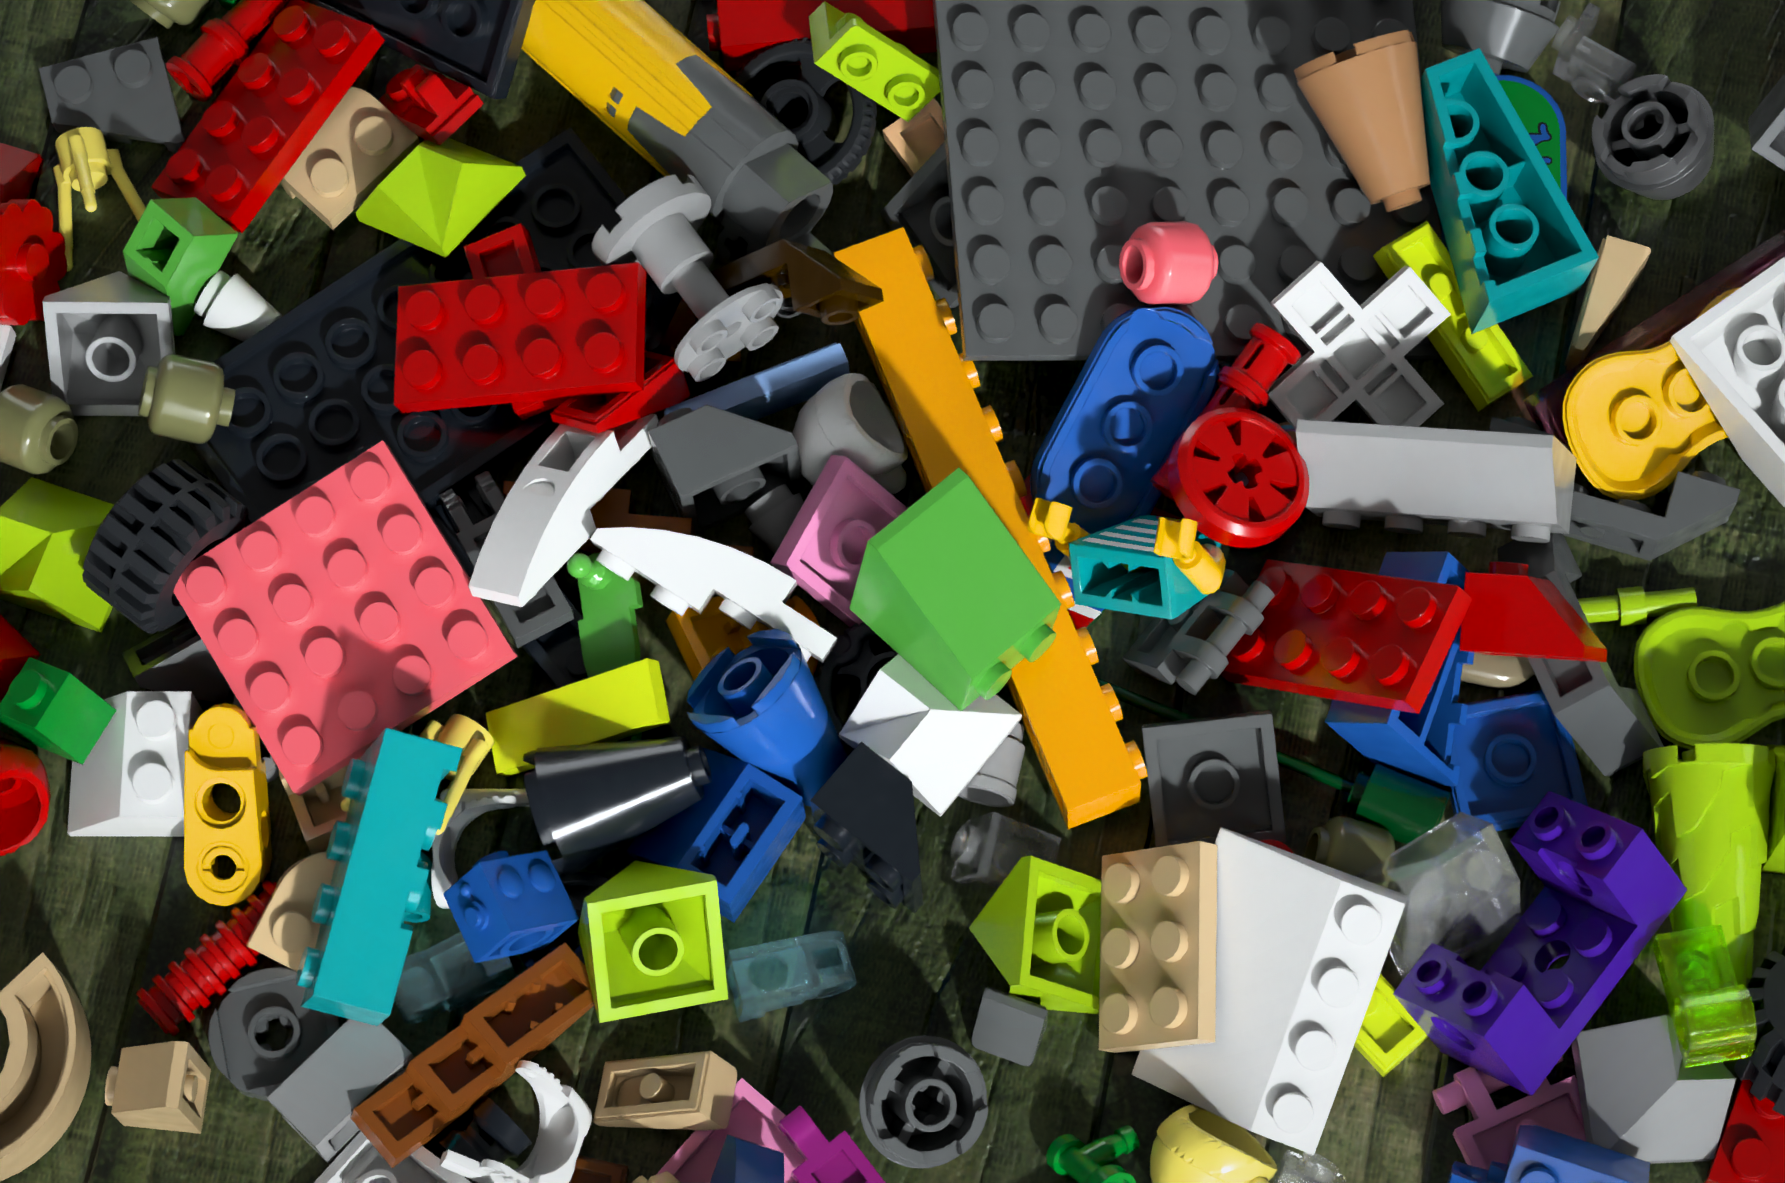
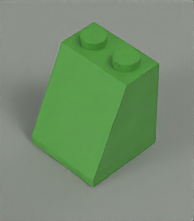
M957 468L868 540L849 609L954 706L963 711L979 696L989 700L996 695L1012 675L1011 669L1024 658L1029 662H1034L1046 652L1057 635L1052 629L1061 603L970 477L960 468Z

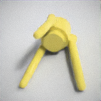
M80 127L66 131L55 141L59 164L53 168L58 189L59 233L65 239L67 272L73 268L72 188L81 192L85 209L88 212H94L97 209L95 190L104 186L108 181V175H112L138 222L146 209L123 168L119 150L107 149L101 130L93 127Z
M461 714L451 715L444 726L435 720H430L419 735L422 738L463 748L457 772L450 771L444 777L450 780L447 787L449 790L443 800V803L448 805L441 830H437L436 835L444 832L471 776L494 745L491 734L484 727ZM346 797L340 804L341 809L345 812H348L350 798Z

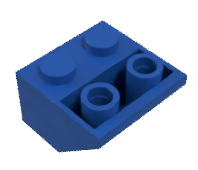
M703 748L712 774V782L703 785L704 798L635 838L626 850V853L637 861L714 875L717 879L720 914L734 923L806 819V812L802 796L750 763Z

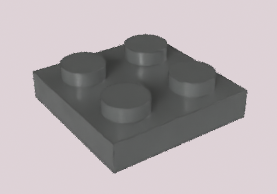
M1271 710L1142 725L1156 847L1195 841L1215 844L1221 827L1258 841L1273 839L1287 842Z

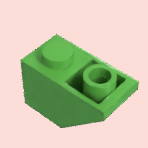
M196 197L151 199L123 250L128 276L171 298L173 332L175 336L184 335L195 315L194 308L201 293L219 271L239 234Z

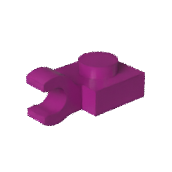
M798 1106L779 1121L780 1125L778 1128L806 1160L791 1173L797 1183H886L845 1130L828 1142L801 1106Z

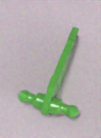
M575 553L567 561L566 568L572 577L578 579L583 620L578 621L583 662L588 678L640 661V642L635 609L643 607L640 582L633 575L627 581L596 561L600 553H594L590 556L583 553ZM642 733L631 736V740L642 739Z

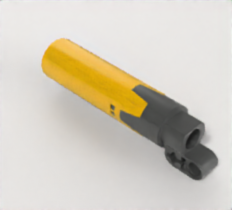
M644 0L535 1L521 50L664 177L676 175L682 184L687 181V174L697 179L711 199V208L708 214L725 227L719 234L717 241L718 255L723 266L781 239L824 250L834 256L825 245L810 233L823 216L831 201L833 194L832 182L797 152L799 144L796 135L758 103L751 93ZM792 297L783 298V303L777 315L784 318H792L801 314V312L793 311Z

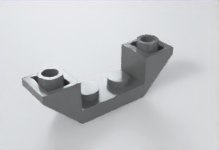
M1492 417L1488 430L1493 432L1553 435L1543 432L1542 428L1535 422L1520 417H1508L1505 420ZM1678 471L1670 489L1663 516L1661 517L1651 514V509L1640 502L1629 499H1617L1614 502L1590 496V492L1586 488L1574 483L1569 534L1563 535L1650 561L1728 522L1737 503L1740 489L1727 486L1723 478L1709 472L1694 471L1686 474Z
M1550 533V541L1547 543L1512 540L1497 549L1498 562L1528 564V576L1551 581L1591 629L1570 585L1572 581L1582 577V573L1563 534ZM1528 658L1553 714L1604 776H1611L1643 759V752L1664 747L1636 689L1619 687L1607 661L1591 662Z

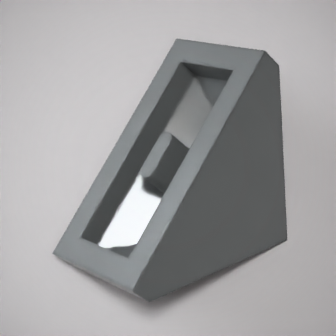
M188 616L168 629L156 633L121 653L141 688L155 691H192L198 700L223 704L227 701L231 688Z

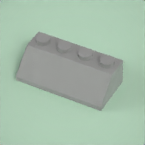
M1297 419V449L1306 462L1310 484L1305 508L1318 517H1323V526L1356 530L1360 529L1361 520L1385 521L1384 529L1387 531L1421 534L1423 533V524L1448 526L1447 534L1464 538H1485L1487 528L1511 530V539L1533 543L1549 542L1550 533L1569 534L1577 458L1554 435Z

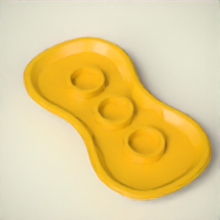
M1741 287L1728 290L1717 296L1702 310L1696 319ZM1670 341L1652 349L1616 352L1593 360L1574 377L1563 401L1565 434L1570 449L1577 458L1578 466L1596 489L1616 500H1639L1657 494L1675 480L1678 471L1682 472L1699 452L1711 444L1728 437Z

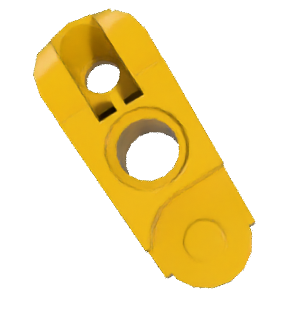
M223 703L214 705L201 714L194 726L189 729V749L185 751L184 870L187 883L198 897L209 904L228 906L240 903L260 887V882H263L269 874L272 861L270 836L272 833L265 760H261L260 740L256 726H253L242 708L237 705ZM225 783L236 789L241 800L238 812H224L217 807L212 796L215 784ZM219 855L229 856L235 862L236 871L231 878L223 879L218 877Z

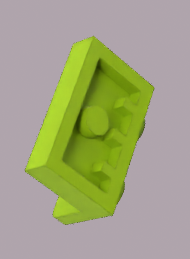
M824 1L809 16L814 64L905 121L909 122L940 93L939 70L913 54L903 44L894 42L870 27L853 13L844 14Z

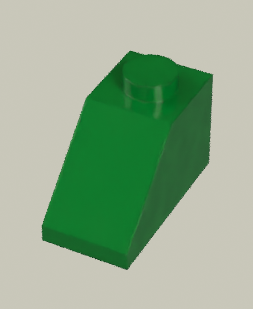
M29 657L20 673L11 682L8 692L0 703V730L83 765L117 710L71 673Z

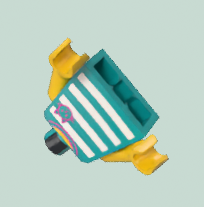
M1038 497L1035 498L1028 521V531L1055 540L1056 548L1070 559L1075 604L1172 620L1209 594L1215 593L1221 586L1226 564L1224 553L1221 551L1222 544L1197 530L1198 522L1194 520L1144 515L1089 534L1078 524L1069 523L1072 507L1055 501L1050 502Z

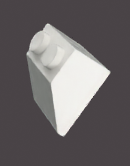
M127 691L104 699L117 711L83 765L72 761L68 835L184 837L185 751L189 749V729L194 726L199 716L204 713L192 691Z

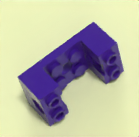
M1551 791L1546 793L1510 840L1545 887L1481 971L1468 966L1460 955L1431 943L1393 993L1440 1052L1531 1096L1536 1092L1687 891L1685 885L1642 828ZM1570 955L1563 967L1548 970L1549 966L1556 959Z

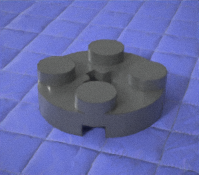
M261 969L238 979L228 989L230 993L222 1000L219 1009L215 1008L210 1019L208 1040L211 1055L217 1068L240 1093L250 1098L255 1097L268 1101L267 1097L342 1026L341 1017L301 1007L305 987L296 985L297 972L291 969ZM280 1018L284 1028H293V1037L285 1041V1048L273 1051L269 1044H259V1035L269 1031L268 1021Z

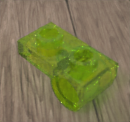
M1721 924L1657 934L1652 946L1685 1068L1751 1057L1757 1035L1755 1011L1748 989L1744 984H1737Z

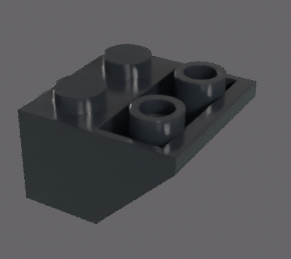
M861 741L810 800L814 821L813 828L816 835L820 837L816 845L829 859L840 867L846 868L851 862L870 877L866 882V886L885 904L895 909L902 903L915 914L923 905L912 781Z

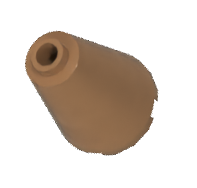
M1409 30L1388 33L1353 44V49L1337 55L1334 54V51L1294 70L1298 87L1369 203L1377 204L1383 202L1386 212L1401 209L1421 201L1422 197L1419 189L1430 185L1417 42L1414 41L1412 32H1409Z

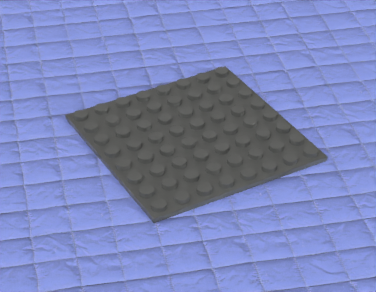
M933 0L963 361L1087 360L1098 338L1115 318L1133 308L1149 305L1140 302L1123 283L1120 275L1119 259L1122 247L1135 230L1150 222L1186 221L1196 224L1207 234L1210 243L1216 249L1218 255L1217 274L1212 279L1210 287L1204 296L1190 304L1162 306L1181 310L1198 320L1210 335L1213 342L1212 346L1215 350V359L1236 360L1251 340L1249 330L1256 322L1272 328L1288 339L1299 350L1301 354L1300 359L1310 351L1269 303L1315 261L1322 262L1360 306L1389 280L1373 257L1377 251L1426 221L1429 222L1441 240L1439 214L1431 184L1419 189L1422 197L1421 201L1401 209L1386 212L1383 202L1377 204L1369 203L1298 87L1294 73L1296 68L1333 51L1335 55L1353 49V44L1384 34L1409 30V32H1412L1414 41L1417 42L1412 0ZM1417 42V52H1418V62H1419V73H1420V79H1421L1422 75H1421V66H1420V58H1419V50H1418V42ZM1427 336L1404 356L1406 360H1443Z

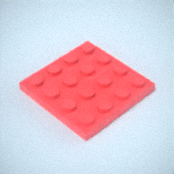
M383 440L190 562L180 576L173 591L253 726H256L257 733L291 790L298 796L347 766L352 758L358 759L385 728L402 731L518 657L483 598L471 595L468 586L471 580L389 446Z

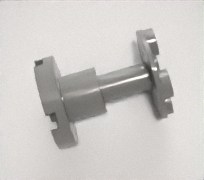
M687 174V181L682 184L676 175H671L643 187L615 209L622 220L610 233L603 224L593 238L592 251L602 266L639 262L662 293L672 294L678 292L699 321L690 328L678 344L674 354V362L681 371L689 372L696 382H702L718 373L725 365L726 359L742 350L745 346L749 351L756 350L764 346L776 335L779 327L773 318L781 308L783 293L777 285L764 283L746 288L730 297L708 269L713 262L714 255L696 232L710 211V196L694 176Z

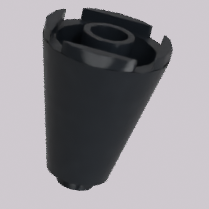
M684 736L543 747L527 752L523 756V761L534 765L536 769L524 774L530 809L543 845L553 842L557 843L563 858L551 862L562 876L581 871L704 798L703 785L712 782L710 766L702 746L691 747Z

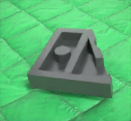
M158 37L39 68L51 121L56 132L65 133L75 128L93 127L101 130L103 136L108 141L132 145L134 139L164 144L168 151L177 152L185 142V136Z

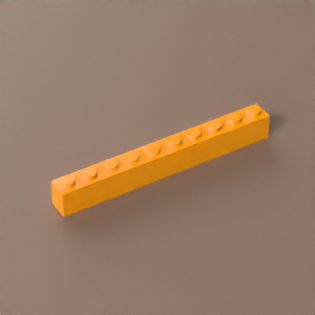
M904 227L834 252L835 258L882 289L884 301L860 311L859 318L854 322L926 493L957 468L964 471L1061 603L1052 629L1057 635L1051 646L1034 662H1029L1026 658L1020 661L1011 669L1012 675L1006 684L1018 712L1022 714L1021 720L1067 829L1139 803L1141 792L1140 779L1148 777L1143 757L1134 740L1124 743L1116 725L1117 721L1123 720L1119 701L1110 683L1100 686L1091 666L1099 662L1093 640L1086 627L1075 629L1067 610L1075 606L1069 584L1061 570L1051 573L1043 554L1051 550L1048 538L1028 531L1029 518L1020 500L1021 497L1027 495L1023 477L1014 460L1004 463L996 444L1003 441L999 421L991 405L983 408L980 407L973 390L980 387L977 370L973 361H963V353H957L950 336L957 333L956 323L947 300L941 298L935 301L927 283L934 280V273L923 245L912 247Z

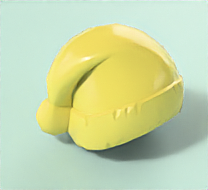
M1194 1104L1175 1111L1160 1124L1150 1156V1177L1152 1183H1269L1268 1181L1274 1177L1278 1169L1270 1154L1245 1128Z

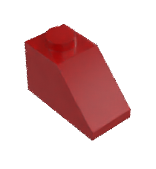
M1489 562V573L1465 572L1464 591L1473 600L1461 623L1460 651L1495 656L1606 662L1607 648L1551 581L1528 576V564Z

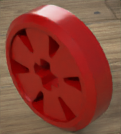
M1228 407L1212 410L1201 415L1177 439L1168 461L1169 487L1179 510L1185 518L1198 522L1197 530L1224 545L1238 548H1253L1273 542L1296 522L1308 500L1310 486L1306 462L1298 453L1297 444L1277 423L1251 410ZM1232 468L1235 475L1243 472L1247 476L1249 483L1244 486L1242 480L1237 483L1232 481L1228 474Z

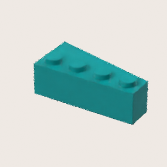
M385 728L361 756L360 760L354 758L350 760L341 796L351 799L346 822L338 820L335 822L326 854L327 859L336 861L331 884L321 883L311 915V922L321 924L315 948L305 947L296 976V985L305 987L301 1007L375 1026L380 1025L390 1016L413 933V926L404 924L406 912L415 913L421 896L424 893L430 871L428 870V863L419 860L422 849L428 851L431 848L437 830H441L448 804L436 798L441 780L450 771L457 772L463 748Z

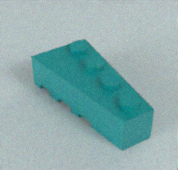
M1481 49L1472 50L1426 68L1420 83L1430 184L1471 334L1579 291L1599 256Z

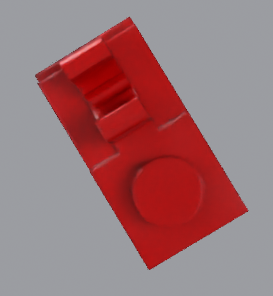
M419 64L396 74L387 84L386 93L378 100L415 135L437 145L444 143L484 104L469 86L449 79L443 74Z

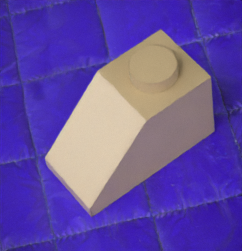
M170 1041L122 1048L119 1067L111 1066L107 1074L105 1103L107 1106H112L111 1113L123 1126L201 1134L211 1069L189 1042Z

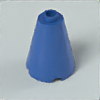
M779 629L757 631L746 636L753 645L736 655L727 647L717 654L698 674L688 691L687 702L693 708L692 713H688V716L700 731L740 760L750 763L802 796L804 806H811L810 800L846 760L848 755L845 752L799 645L789 633Z

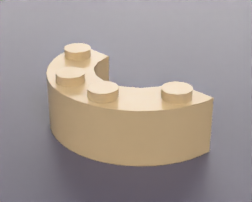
M43 952L0 991V1010L7 1021L10 1042L5 1064L0 1073V1181L16 1175L31 1166L57 1143L79 1110L90 1075L91 1038L84 1009L68 980Z

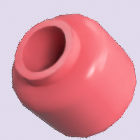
M1186 221L1150 222L1138 227L1122 247L1119 259L1120 275L1123 283L1140 302L1152 306L1190 304L1200 300L1209 289L1212 279L1217 274L1218 255L1216 249L1210 243L1207 234L1196 224Z

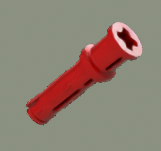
M239 0L221 19L214 18L206 21L200 27L202 35L181 57L173 56L165 63L167 71L188 94L199 101L206 102L213 95L211 87L232 65L240 66L249 53L248 45L286 7L290 0Z
M1256 322L1249 330L1251 340L1231 367L1223 366L1217 374L1219 378L1216 382L1219 388L1198 417L1219 408L1229 407L1258 411L1259 408L1265 407L1270 400L1267 392L1287 364L1295 365L1301 357L1299 350L1280 333L1264 324ZM1168 458L1157 474L1151 478L1150 482L1153 483L1152 485L1159 492L1174 501L1168 481Z

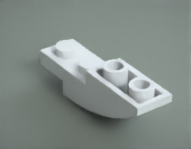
M650 414L601 433H594L560 424L523 469L493 521L468 585L471 595L518 607H523L533 598L541 587L594 534L596 526L590 509L652 447L648 431L657 427V415Z
M635 527L597 528L590 538L592 543L602 550L596 561L629 581L634 571L656 585L650 596L680 616H683L688 607L702 615L716 593L724 599L718 609L747 629L751 630L755 622L759 621L769 629H779L789 633L799 645L806 662L812 656L821 663H824L837 643V637L786 605V602L797 587L795 579L766 562L732 547L697 536L667 530Z

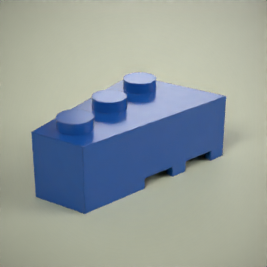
M1448 551L1386 552L1378 575L1456 585L1464 590L1465 572L1469 571ZM1461 625L1419 714L1332 699L1325 723L1375 766L1379 763L1435 786H1458L1460 766L1450 763L1455 725H1466L1468 705L1458 703L1462 666L1473 665L1474 653L1459 650Z

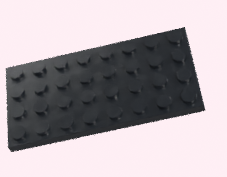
M571 127L515 163L522 166L526 176L447 257L399 239L213 361L223 369L224 387L235 389L231 420L228 427L216 425L214 434L207 442L203 444L187 443L219 486L247 507L248 515L246 519L249 525L382 440L389 446L428 511H431L442 503L440 494L450 489L458 493L474 482L475 476L485 471L489 472L559 425V423L552 421L550 415L558 406L524 420L514 412L512 403L402 413L394 406L398 286L473 279L464 246L521 223L530 233L541 272L602 266L592 251L593 238L602 224L610 233L622 220L615 209L627 197ZM647 271L645 350L656 353L682 297L678 292L672 294L662 293Z

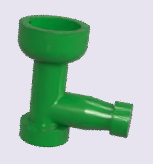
M1129 1125L1115 1130L1113 1135L1099 1138L1087 1145L1072 1134H1064L1051 1143L1047 1150L1046 1161L1049 1167L1056 1173L1063 1176L1070 1175L1078 1183H1136L1134 1177L1122 1167L1107 1164L1111 1163L1121 1154L1127 1155L1139 1149L1140 1143L1136 1132Z

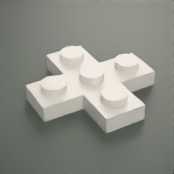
M1315 261L1269 303L1310 349L1295 365L1275 381L1267 392L1270 401L1295 430L1297 419L1332 421L1354 401L1374 424L1419 427L1444 405L1442 400L1404 358L1410 350L1451 315L1411 267H1402L1359 306L1320 261Z

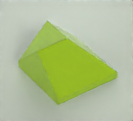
M448 138L441 145L424 140L373 190L355 213L359 222L447 257L526 175L522 166Z
M31 477L0 507V599L102 633L113 606L88 588L87 584L83 582L82 575L85 558L91 542L114 504Z
M1034 856L1021 857L970 925L969 929L1010 985L1009 994L1045 1006L1046 1010L1099 1014L1101 880Z
M635 860L584 898L578 935L595 1010L600 1023L728 999L718 886L714 875Z

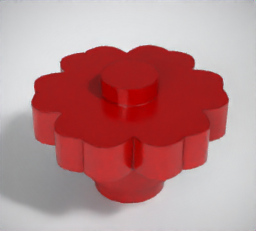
M11 199L7 203H0L1 325H25L28 321H44L42 301L45 296L60 291L57 281L62 279L67 272L65 239L61 233L52 232V212L47 207L41 206L35 199Z

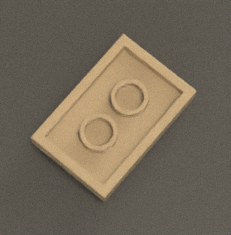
M1195 841L1102 856L1099 1050L1123 1053L1215 1042L1216 844Z

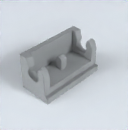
M348 1019L267 1099L281 1113L282 1118L330 1164L361 1131L351 1119L354 1108L406 1072L409 1061L415 1057L382 1023L375 1026Z

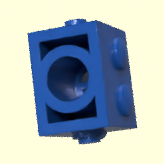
M547 850L511 857L507 851L489 854L478 860L470 871L443 893L475 963L543 950L579 920Z

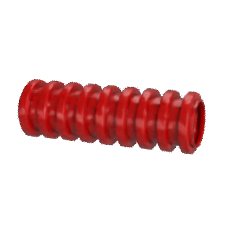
M265 880L261 884L264 891L257 897L253 893L247 897L246 901L248 904L242 910L237 906L230 910L232 918L227 923L219 920L214 924L217 931L210 937L206 933L199 937L201 945L195 950L191 947L186 948L183 951L186 958L179 964L174 960L167 965L170 972L163 978L156 974L151 979L155 985L148 991L141 987L136 992V995L139 997L137 999L139 1004L166 1034L170 1033L172 1036H176L180 1032V1029L177 1027L178 1024L184 1019L191 1023L196 1018L193 1011L200 1005L207 1009L212 1004L208 998L215 992L220 996L227 992V988L224 985L230 979L236 982L243 976L240 971L248 965L253 969L258 965L256 957L260 953L247 947L246 943L276 888V882L272 883L269 880Z

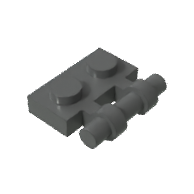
M1225 569L1221 586L1215 593L1209 594L1172 620L1155 617L1122 658L1138 675L1171 685L1176 680L1182 688L1196 695L1209 678L1217 679L1229 664L1226 656L1244 634L1252 635L1263 622L1262 611L1275 595L1262 582L1254 580L1249 587L1235 571Z

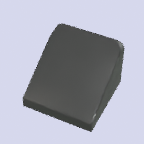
M992 987L986 988L972 1034V1046L1022 1066H1030L1034 1062L1047 1027L1048 1010H1046L1045 1006Z

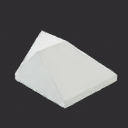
M898 654L879 669L839 733V737L854 749L862 741L912 781L913 796L941 817L1022 719V714L997 695H994L989 700L979 696L963 711H960Z

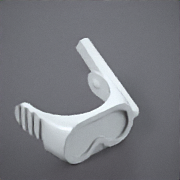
M445 789L441 792L440 799L442 801L444 800L449 789ZM526 789L464 790L444 832L436 835L432 844V891L436 904L440 908L450 909L443 893L459 880L455 870L454 857L457 842L465 827L476 817L488 811L513 808L515 806H530Z
M520 1060L515 1071L532 1086L540 1111L538 1137L526 1161L520 1167L513 1170L495 1160L483 1159L481 1163L447 1150L442 1153L439 1166L478 1183H569L574 1173L576 1160L584 1137L587 1135L591 1125V1109L572 1087L560 1084V1080L554 1078L553 1073L547 1072L545 1067H538L539 1064L531 1061Z

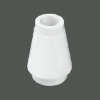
M221 270L206 285L194 308V312L204 318V326L243 342L282 317V314L238 273L231 277Z

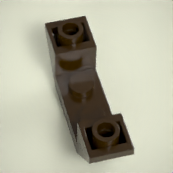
M781 239L711 271L729 297L752 286L764 283L777 285L783 293V298L792 297L793 311L819 317L822 323L828 325H841L855 321L859 318L860 311L884 301L880 287L828 252L786 239ZM683 298L656 353L674 357L678 344L690 328L699 321ZM739 351L726 359L725 365L718 373L741 364V352ZM683 371L688 386L707 385L718 379V373L705 381L696 382L689 372Z

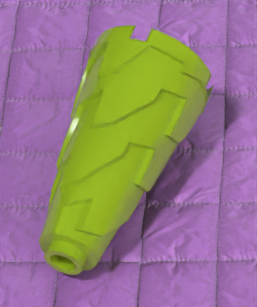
M1740 743L1694 744V750L1682 752V759H1678V745L1659 747L1643 752V777L1650 796L1655 845L1687 888L1686 893L1671 911L1669 917L1676 939L1680 979H1685L1686 989L1696 990L1697 1002L1737 1001L1736 990L1745 989L1747 978L1751 979L1754 930L1757 925L1760 904L1762 864L1767 862L1770 795L1776 771L1775 749L1769 751L1767 746Z

